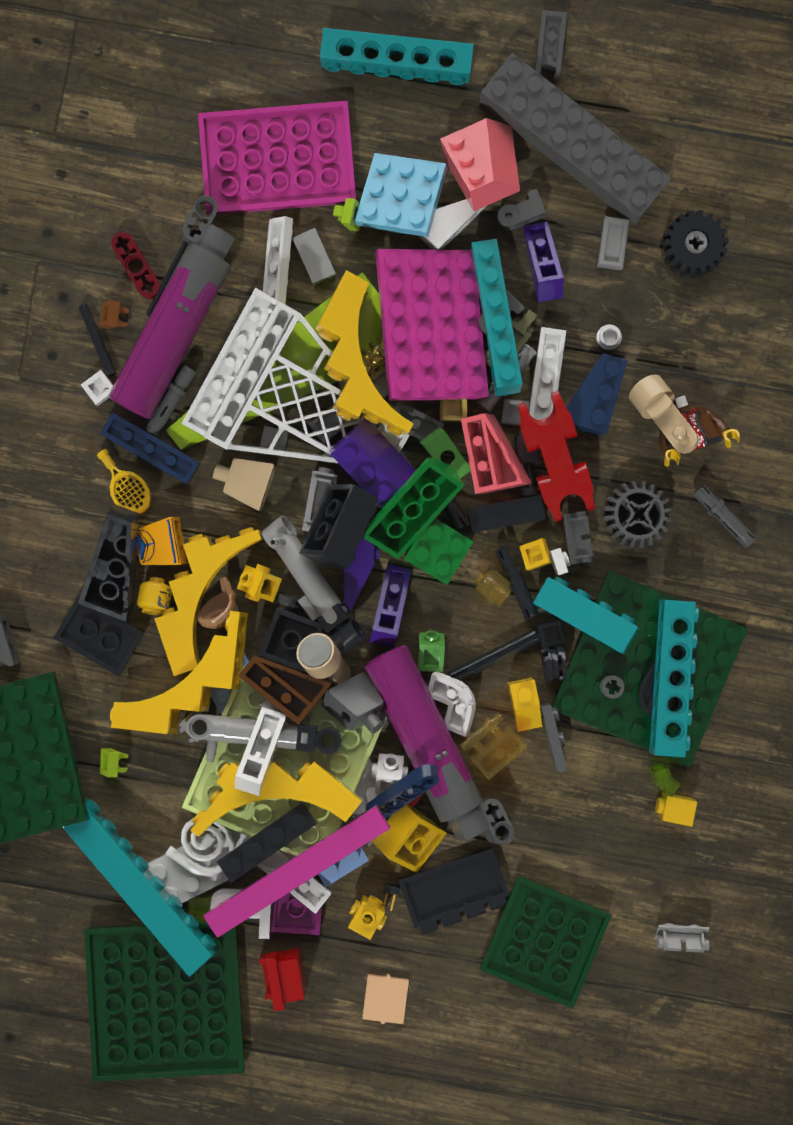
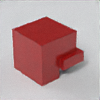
M300 947L261 954L259 965H262L266 986L265 999H272L274 1012L284 1010L287 1002L304 1000L307 984Z

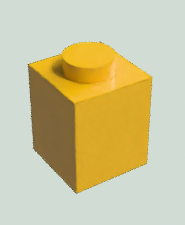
M662 792L661 798L657 799L655 811L662 821L692 827L697 801L691 797Z

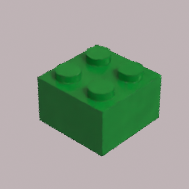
M435 518L414 541L404 560L448 585L472 546L473 541Z

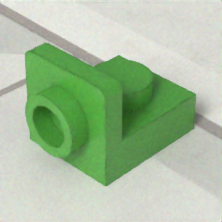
M436 631L419 633V671L443 672L444 634Z

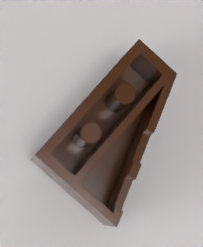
M255 655L238 675V677L298 725L305 720L333 684Z

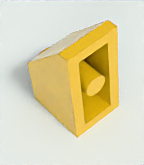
M531 677L507 682L517 731L542 727L540 703L535 680Z

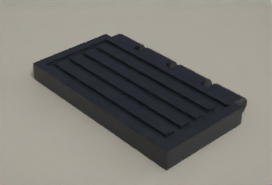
M493 846L398 878L414 928L420 927L422 935L439 930L437 921L440 919L444 928L462 922L461 912L465 911L467 919L485 914L484 904L489 903L491 911L505 907L507 903L505 897L509 896Z

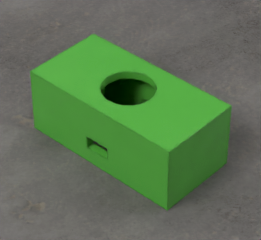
M437 428L419 442L430 458L440 459L442 452L451 450L455 458L448 466L453 468L460 478L471 471L468 463L442 428Z

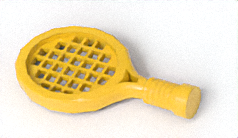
M107 449L99 452L97 457L112 474L110 495L114 503L139 514L145 513L151 503V492L145 480L134 472L118 469Z

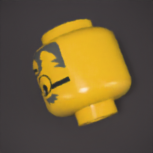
M150 577V581L142 582L140 585L137 605L142 608V612L145 614L160 616L161 611L169 609L172 595L171 587L165 584V580L162 578Z

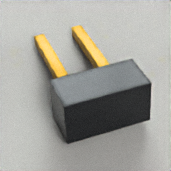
M386 882L384 888L386 895L383 906L386 904L388 893L393 894L390 911H392L396 895L399 896L400 885Z

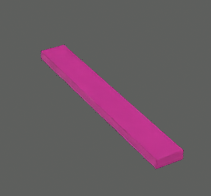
M376 805L208 911L203 917L218 938L390 829V825Z

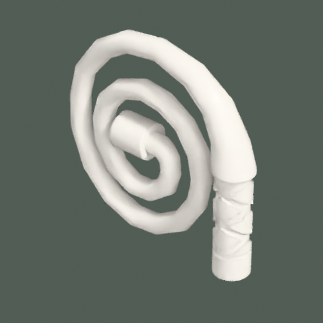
M193 819L188 821L183 827L181 834V843L187 854L197 861H210L216 858L222 852L224 844L220 831L213 826L206 830L214 833L218 840V846L210 855H199L194 853L187 843V832L194 825L191 822ZM214 822L213 824L222 829L227 835L229 852L235 849V841L228 827ZM193 832L191 833V843L199 850L210 847L216 839L213 835L207 833L201 841L202 844H199L196 841V835ZM172 846L165 853L196 875L212 876L222 871L219 865L211 868L203 867L187 858V856Z

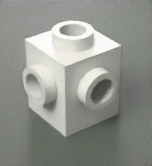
M379 753L378 763H373L371 778L376 779L375 793L381 794L407 775L408 767L403 766L404 756Z

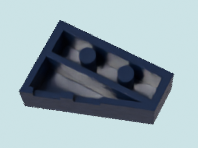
M602 354L566 406L572 416L576 430L601 437L607 434L628 360Z

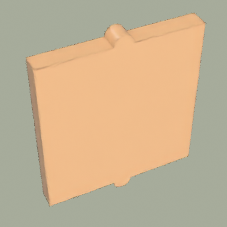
M368 974L362 1019L380 1021L381 1024H385V1022L404 1024L409 979L391 977L390 974L386 976Z

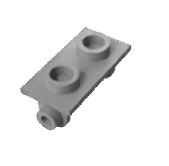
M671 923L658 925L654 940H657V948H662V951H681V943H685L686 952L704 953L705 950H709V940H705L709 927H700L699 925L677 926Z

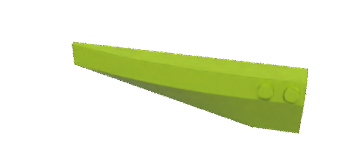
M362 272L358 277L369 282L360 307L358 338L362 360L367 370L384 358L385 352L379 293ZM332 296L304 317L318 336L320 332L316 331L315 328ZM299 321L295 324L280 354L303 369L311 370L323 349ZM320 337L329 350L333 352L337 341L329 342ZM326 354L316 370V376L333 384L337 380L328 376V371L324 369L329 359ZM276 360L272 368L279 367L285 364ZM287 368L272 372L276 386L290 382ZM290 368L293 381L307 378ZM269 373L259 391L273 387ZM312 380L315 391L325 388ZM309 381L294 385L298 399L312 393ZM292 385L277 389L281 404L296 400ZM274 390L259 394L263 409L278 405ZM256 395L252 404L260 408ZM248 411L241 424L253 420L260 415L253 411ZM187 413L166 430L181 450L207 440L203 435L181 424Z

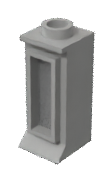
M319 467V471H312L302 531L309 532L329 485H337L338 475L333 474L334 470Z

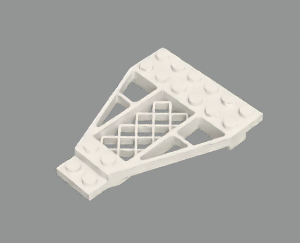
M255 288L181 424L198 432L204 438L226 450L232 449L338 463L329 453V450L334 445L330 446L327 432L341 428L344 437L346 435L344 427L354 424L356 426L364 418L365 414L362 413L357 420L344 424L341 417L338 416L340 425L325 429L322 415L334 411L337 412V410L331 408L320 411L317 397L331 393L335 404L336 397L334 393L339 395L341 390L317 377L316 370L324 356L327 354L330 358L332 352L301 313ZM297 321H300L323 349L311 370L303 369L280 354ZM276 360L285 364L279 367L272 368ZM287 368L290 382L276 386L272 372ZM290 368L307 378L293 381ZM269 373L273 387L259 391ZM312 380L329 390L316 394ZM309 381L313 395L298 399L294 385ZM292 385L296 400L281 404L277 389ZM274 390L278 405L263 409L259 394ZM256 395L260 408L252 404ZM314 398L318 412L303 416L299 402ZM297 403L300 417L286 421L282 407ZM279 408L282 420L266 411ZM248 411H253L279 426L268 448L240 445L231 442ZM319 416L323 430L308 433L304 420ZM302 421L305 433L289 424ZM380 422L378 424L373 423L400 453L410 435L401 434L396 436L386 430L388 426ZM287 430L323 450L325 454L318 455L274 449V446L281 433ZM324 433L327 445L314 439L312 436Z

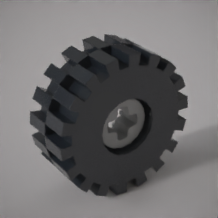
M690 210L685 215L682 213L672 221L664 232V238L661 240V246H663L661 255L666 256L664 263L666 266L671 264L673 267L671 271L673 273L679 271L681 272L680 276L684 278L687 275H690V278H696L698 275L702 277L711 272L723 260V256L727 253L728 249L725 246L729 243L728 237H724L727 230L725 227L720 228L719 225L722 221L719 218L714 221L712 219L714 214L710 212L707 215H703L704 210H698L696 213ZM694 237L697 239V242L701 243L696 250L693 249L692 244H689Z

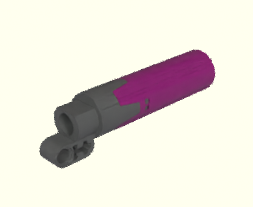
M208 195L199 197L191 209L181 231L182 238L188 243V246L108 395L115 403L146 419L153 417L231 270V266L224 261V258L235 238L222 229L211 225L218 206L215 199ZM202 203H207L211 206L212 213L203 215L200 213L198 206ZM196 220L201 222L197 230L200 236L195 234L194 237H191L189 235L190 230L187 227L192 229Z
M400 645L366 662L364 668L383 700V707L414 770L427 764L437 767L440 780L436 785L427 790L426 794L439 821H448L458 840H469L483 832L485 838L490 843L509 844L513 840L514 829L502 804L496 799L481 797L408 647ZM500 826L502 829V836L498 839L496 836V830Z

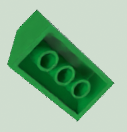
M427 458L367 525L364 539L399 559L465 486L457 472L438 458Z

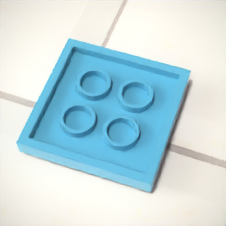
M374 153L355 218L356 225L428 237L448 169L446 163Z

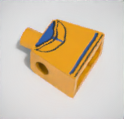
M168 517L138 529L137 556L140 558L141 565L188 564L183 547L184 540L180 517Z

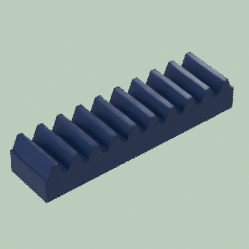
M113 412L100 432L104 437L189 485L201 464Z

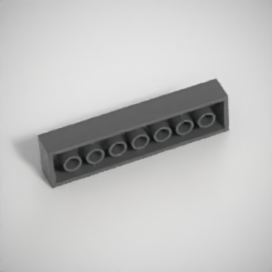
M514 53L508 57L481 91L479 104L502 122L510 125L512 130L620 215L630 219L629 222L634 226L671 179L669 175Z

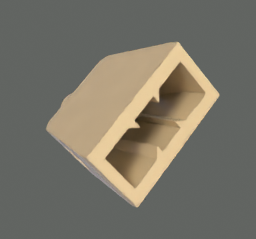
M234 458L231 468L217 464L213 473V479L225 482L224 493L262 512L276 466L270 463Z

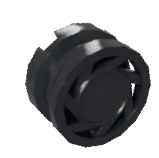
M556 646L555 649L543 647L541 655L545 682H553L554 679L566 681L567 664L563 646Z

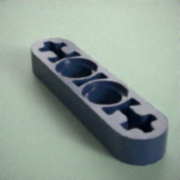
M427 764L416 768L365 805L366 811L377 805L385 819H387L439 782L437 767Z

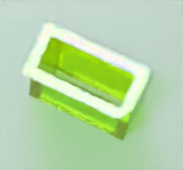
M661 763L648 768L652 783L670 796H673L681 783L672 778L669 767Z

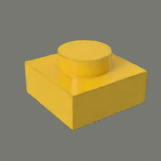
M541 538L519 546L526 570L530 571L552 563L545 539Z

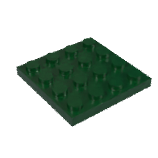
M517 875L479 968L485 973L573 1009L612 915L600 908Z

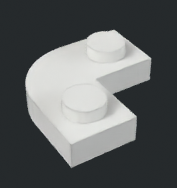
M440 672L432 673L428 689L433 699L448 705L444 721L448 730L466 737L470 732L476 709V702L472 691L466 684Z

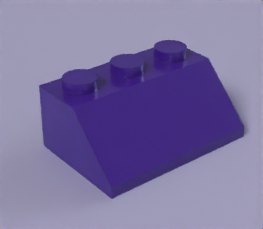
M365 418L329 450L330 455L363 490L378 498L377 505L381 509L416 471L373 423Z

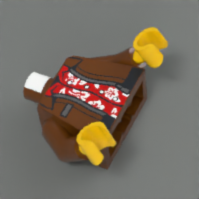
M686 395L674 399L673 404L698 435L699 442L693 451L717 444L722 441L721 438H724V444L727 448L731 447L729 439H735L740 443L739 432L731 429L710 409H705L703 405L690 409ZM660 430L658 444L662 454L665 456L664 465L668 467L670 459L675 460L677 465H679L680 457L684 454L676 451Z

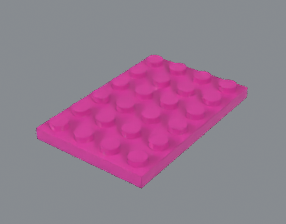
M348 101L198 113L204 193L215 199L218 206L216 215L345 204L346 198L356 199ZM205 203L206 214L209 215L212 213V208L209 204Z
M377 249L375 256L389 401L486 399L489 397L483 334L478 323L481 316L479 295L471 250Z

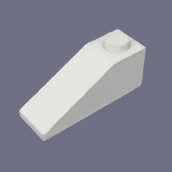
M465 199L438 208L434 215L429 236L419 237L432 250H443L485 207L473 211L469 202Z
M264 707L261 708L235 776V789L260 796L287 715Z

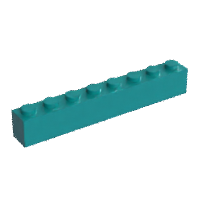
M85 798L89 820L62 828L190 977L218 951L215 948V941L208 934L204 935L198 928L199 923L192 915H187L181 908L182 903L180 900L166 891V885L163 880L158 876H154L148 870V863L142 857L136 856L132 851L133 846L126 838H121L115 831L117 828L114 823L108 818L105 819L100 814L99 806L93 800Z

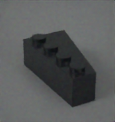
M116 504L109 510L78 604L123 621L128 620L134 610L139 513Z

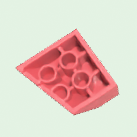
M486 118L440 139L444 160L473 211L520 191L513 131L510 125Z

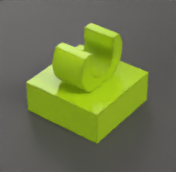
M346 198L344 206L335 205L333 216L338 217V220L350 231L359 232L360 226L356 225L355 218L360 203L356 199Z
M101 748L100 774L106 777H118V772H126L128 768L124 766L119 767L118 762L121 758H128V754L111 748Z

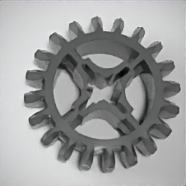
M631 481L630 489L624 483L621 484L622 493L618 489L612 491L616 499L607 497L606 500L612 504V507H603L604 511L610 512V516L603 517V521L611 520L612 524L606 526V530H612L613 528L616 530L611 535L613 539L621 535L619 544L624 545L628 539L629 548H634L636 541L639 548H644L645 541L649 546L654 544L652 536L657 540L662 539L661 534L658 532L659 530L661 532L668 531V528L662 524L663 522H671V518L665 517V513L672 512V509H664L663 504H667L669 500L668 498L659 499L664 493L662 490L655 494L653 493L656 487L654 484H651L646 490V481H641L639 488L636 481ZM639 494L648 499L641 505H637L633 501H629L627 496ZM620 504L623 505L626 511V518L622 524H620L618 518ZM652 505H654L656 511L654 525L651 524L652 521L648 515L649 510L653 507ZM644 508L639 515L642 521L640 519L632 520L635 515L633 510L635 509L636 511ZM634 524H638L648 532L643 535H633L626 530Z

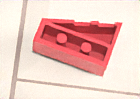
M484 413L461 419L475 494H485L532 484L495 415Z

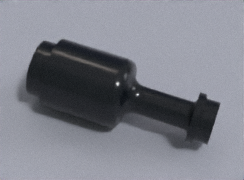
M517 430V436L514 437L515 453L532 484L524 485V488H521L522 496L537 495L538 487L534 486V465L541 461L540 449L528 452L522 432Z

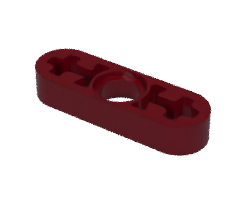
M126 232L115 234L111 241L114 252L140 295L147 300H153L159 291L160 282L132 236ZM124 239L128 242L127 247L132 254L127 255L124 249L120 247L119 241ZM136 259L143 262L142 270L137 273L130 270L131 262ZM145 276L151 285L155 283L152 287V293H149L147 290L143 292L146 286L141 279Z

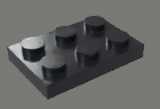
M78 595L56 632L54 639L113 674L120 676L146 632L127 621L78 604L81 596Z

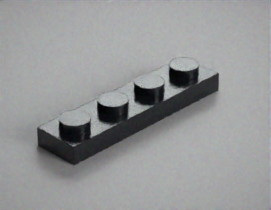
M302 802L216 862L230 883H232L315 826L317 822L304 802Z

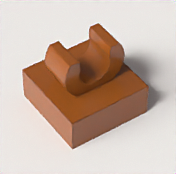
M108 300L103 302L99 327L112 329L127 326L126 322L119 320V314H127L129 309L120 307V302Z

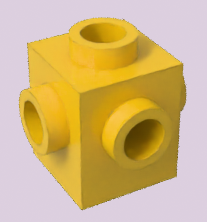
M257 564L256 568L245 565L237 589L246 592L245 597L253 601L259 602L261 598L273 602L282 578L270 574L271 569Z
M363 895L360 901L355 900L349 911V914L352 916L349 920L348 928L371 940L376 929L381 930L387 919V916L384 915L385 906L382 905L383 902L372 895L369 898Z

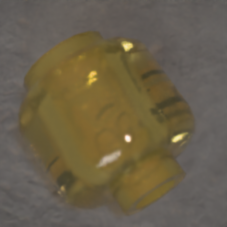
M491 570L487 574L482 571L473 582L477 585L474 589L475 596L489 607L495 605L499 607L512 592L509 590L510 582L496 570Z

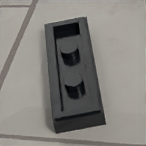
M542 495L467 508L472 533L546 519Z

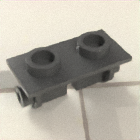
M586 511L564 514L570 564L592 562L594 554L591 539H588L587 534H590L589 516H586Z

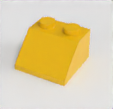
M407 804L388 819L387 822L390 825V829L374 838L372 842L388 859L417 873L447 832L416 808Z

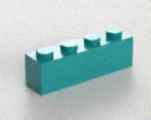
M557 576L554 580L548 577L533 604L624 655L639 630V627L635 625L636 620L624 613L621 617L612 613L614 608L603 601H600L599 604L592 602L590 594L579 588L577 592L567 588L570 583Z

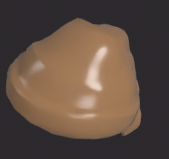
M228 577L220 579L222 593L209 599L199 610L197 620L203 627L211 629L226 628V619L230 616V611L239 612L235 602L236 593L232 589Z

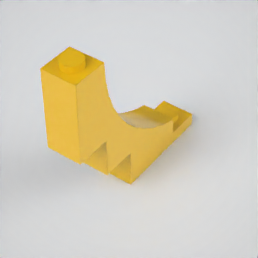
M230 611V616L227 617L225 625L228 632L227 636L214 635L202 660L175 687L163 694L142 701L114 702L110 712L111 728L161 734H178L180 710L209 712L211 687L240 689L241 678L238 675L243 667L248 613Z

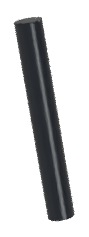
M88 304L79 306L78 309L107 377H111L116 374V371Z

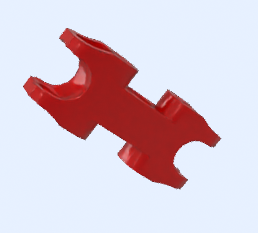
M558 390L551 392L553 410L549 417L545 419L533 418L525 402L518 404L520 429L527 451L531 452L540 449L548 473L538 476L536 479L544 503L551 511L555 522L562 520L560 511L562 499L571 494L579 495L583 499L588 511L595 509L593 484L586 463L584 461L573 465L565 440L576 437L577 432L572 416L565 407Z

